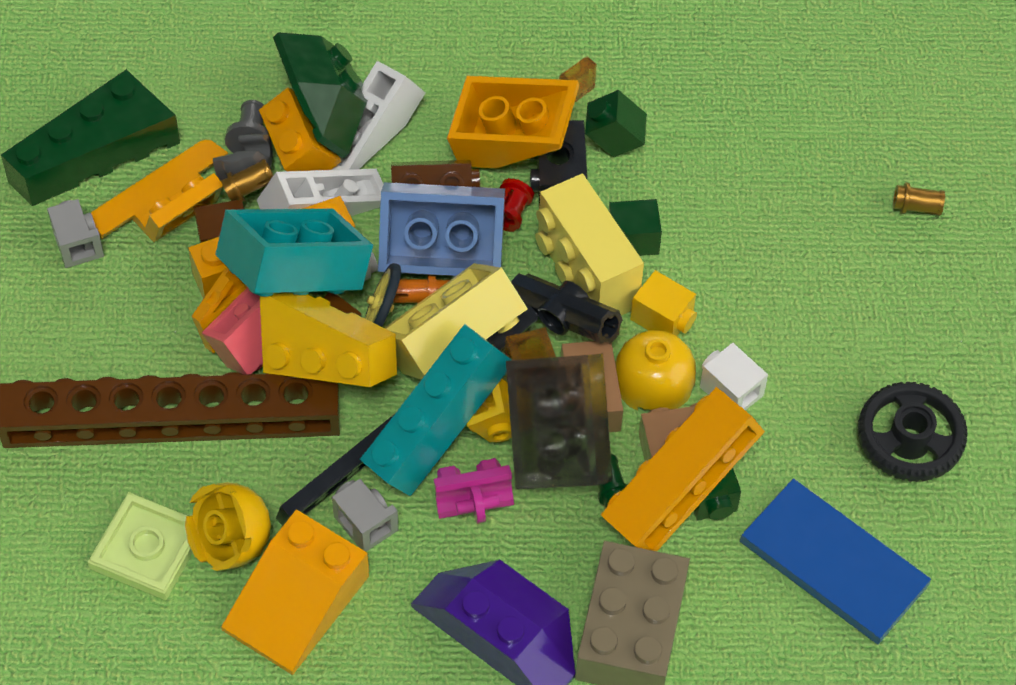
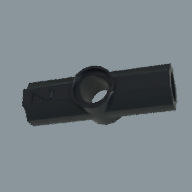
M519 273L511 281L526 307L530 305L539 315L538 317L541 322L553 333L562 336L568 331H572L600 344L604 342L611 344L619 335V328L623 321L620 311L590 299L588 294L577 284L571 281H564L558 286L529 273L526 275Z

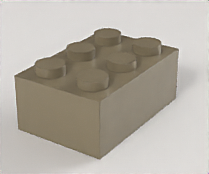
M604 541L578 652L575 680L595 685H665L690 558Z

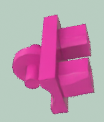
M496 458L480 461L476 465V471L461 474L460 469L455 466L439 468L437 478L433 479L439 519L473 513L476 523L479 524L486 522L485 510L514 505L510 466H501Z

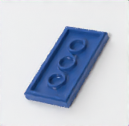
M794 478L744 531L740 538V542L877 645L921 596L931 582L930 577Z

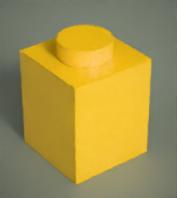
M655 270L634 295L630 320L648 331L662 330L676 336L680 332L685 334L692 327L697 317V312L694 311L696 293Z

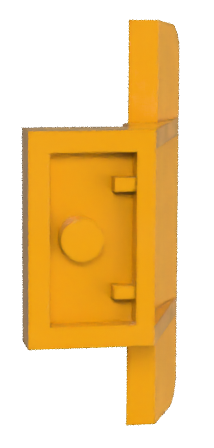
M212 140L199 141L92 211L91 214L100 238L103 239L132 219L153 242H156L195 216L194 207L211 205L218 201L223 189L222 182L215 173L205 179L200 174L213 166V158L228 155V152Z

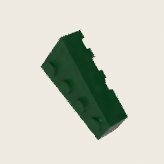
M126 69L2 153L1 158L8 183L31 206L37 205L79 187V181L96 175L99 178L112 173L114 166L134 159L135 162L150 157V151L166 145L168 149L180 144L176 115Z

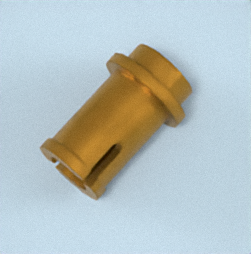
M262 159L260 162L234 175L231 172L227 173L228 178L221 180L231 201L239 199L243 202L245 201L244 196L266 186L273 177V173L266 160Z
M905 182L904 186L897 185L895 188L893 208L900 209L902 214L909 210L941 216L945 202V191L910 187V183Z

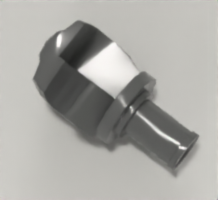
M247 100L241 105L240 121L233 123L227 128L225 145L233 154L213 158L215 173L220 181L228 178L227 173L231 172L234 175L260 162L262 159H265L270 169H272V140L267 129L263 126V119L259 109L264 104L260 101Z

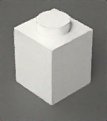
M734 343L721 352L719 350L712 352L703 362L700 388L708 395L715 387H718L745 411L764 396L768 374Z

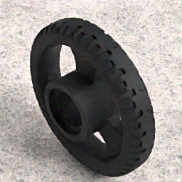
M899 382L893 383L892 386L887 385L881 388L880 391H876L866 401L861 410L857 429L860 446L867 458L871 460V463L878 469L881 468L882 472L887 473L889 476L894 475L897 479L899 478L904 481L908 479L911 482L932 480L934 477L938 478L949 472L959 462L966 447L967 425L958 405L953 403V399L948 397L947 394H942L943 391L935 387L931 388L928 384ZM896 402L900 408L895 414L891 430L884 433L873 431V420L878 411L887 404ZM925 403L938 410L944 416L951 428L952 435L944 436L935 432L937 426L936 416L929 407L924 405ZM906 429H914L919 434L910 433ZM930 451L936 460L926 463H909L891 456V454L894 452L901 458L914 460L923 457Z

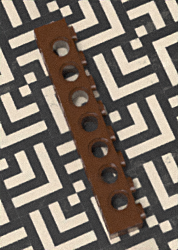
M230 372L220 376L186 374L181 377L159 378L153 375H146L138 379L102 377L97 380L83 381L62 378L55 382L18 380L13 383L0 384V440L3 448L340 436L339 385L335 382L268 373L243 375L238 372ZM295 399L304 400L302 403L299 404L289 403L290 401ZM251 401L262 402L258 405H248ZM212 402H218V403H220L219 405H217V406H215V407H207V406H205V405H207V404H209V403H212ZM168 404H178V405H177L176 407H174V408H170V409L163 408L164 406H166V405H168ZM128 405L135 406L130 410H121L123 407ZM85 407H93L91 410L86 412L79 411ZM50 408L48 412L37 413L41 409Z

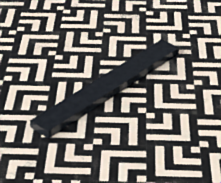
M529 305L527 306L528 309L518 316L519 322L514 327L503 333L496 332L486 340L501 352L506 353L532 331L539 315ZM394 415L282 504L276 516L279 523L283 526L296 509L307 515L367 466L360 458Z

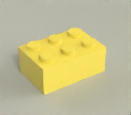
M582 173L541 191L539 210L536 212L539 222L538 233L535 234V238L541 252L544 255L549 254L554 261L555 270L562 283L564 281H571L577 284L588 294L590 299L619 310L621 316L631 312L632 299L642 285L644 262L584 174Z
M473 263L387 325L385 329L396 334V360L402 374L422 379L464 324L487 339L496 332L503 333L514 327L519 322L518 316L528 308L502 267Z

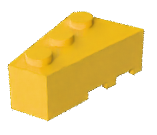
M291 292L260 296L263 373L372 387L397 375L395 333L355 313L346 314L330 306V301L320 296L314 298L308 294L297 295Z

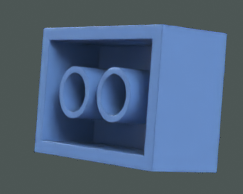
M384 182L380 203L378 272H385L392 263L400 265L401 273L457 276L473 263L502 267L505 189Z

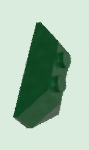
M278 32L273 37L299 104L312 124V132L316 140L341 158H344L349 154L367 104L360 88L363 86V83L350 64L352 61L350 53L341 44L336 43L333 45L319 35Z

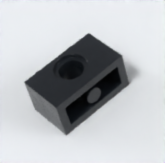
M584 120L569 121L561 149L529 158V160H537V169H530V187L534 192H538L539 205L541 191L582 173L587 179Z

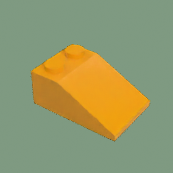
M466 76L447 136L456 160H471V167L499 168L561 149L580 86L578 80Z
M296 509L270 541L221 626L222 631L291 675H294L368 579V553Z

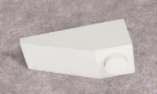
M376 61L363 86H361V91L367 104L349 154L344 158L339 156L341 163L331 170L360 169L406 126L426 92L403 74Z
M377 168L276 172L258 197L257 203L260 209H302L341 196L350 216H354L380 207L381 190L384 184Z

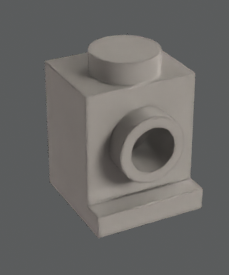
M78 199L67 200L59 205L47 208L52 230L65 268L104 257L100 235L91 212L83 214Z
M361 479L346 482L332 496L334 518L362 550L367 552L398 531V510L393 504L388 507L382 495L375 488L369 490Z

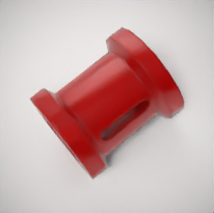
M508 178L500 185V188L505 189L503 230L514 232L522 225L521 215L525 207L533 201L534 191L523 181Z

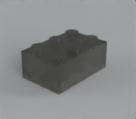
M603 353L506 361L515 489L595 486L613 481Z

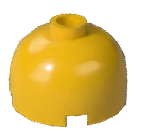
M649 330L638 333L624 343L615 360L621 399L629 407L637 411L638 407L647 410H654L656 408H668L671 410L680 408L689 400L696 381V362L691 349L678 336L662 330Z
M225 482L203 486L192 496L190 503H195L193 507V514L186 516L185 528L191 550L200 562H208L213 566L210 569L215 571L232 569L251 563L265 549L270 537V517L263 499L255 491L237 483Z

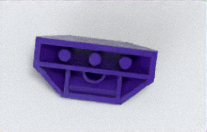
M500 559L440 572L411 603V607L515 685H569L575 678L576 672L569 609Z

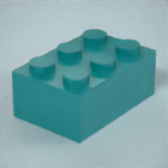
M333 208L225 210L215 255L229 268L231 273L235 274L248 287L250 292L259 296H271L273 293L281 292L307 295L310 291H327L334 294H342L345 290L363 289L374 245Z

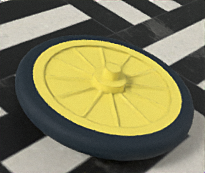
M392 263L387 267L373 296L369 295L367 299L369 306L365 319L381 327L388 313H392L395 306L392 303L401 276L399 264Z

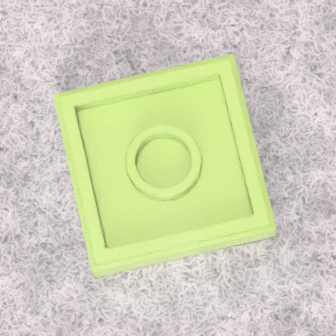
M128 492L87 562L89 569L167 600L193 554L187 540L185 528L187 515Z

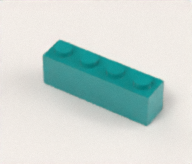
M464 324L360 460L389 485L411 496L510 369L514 361Z

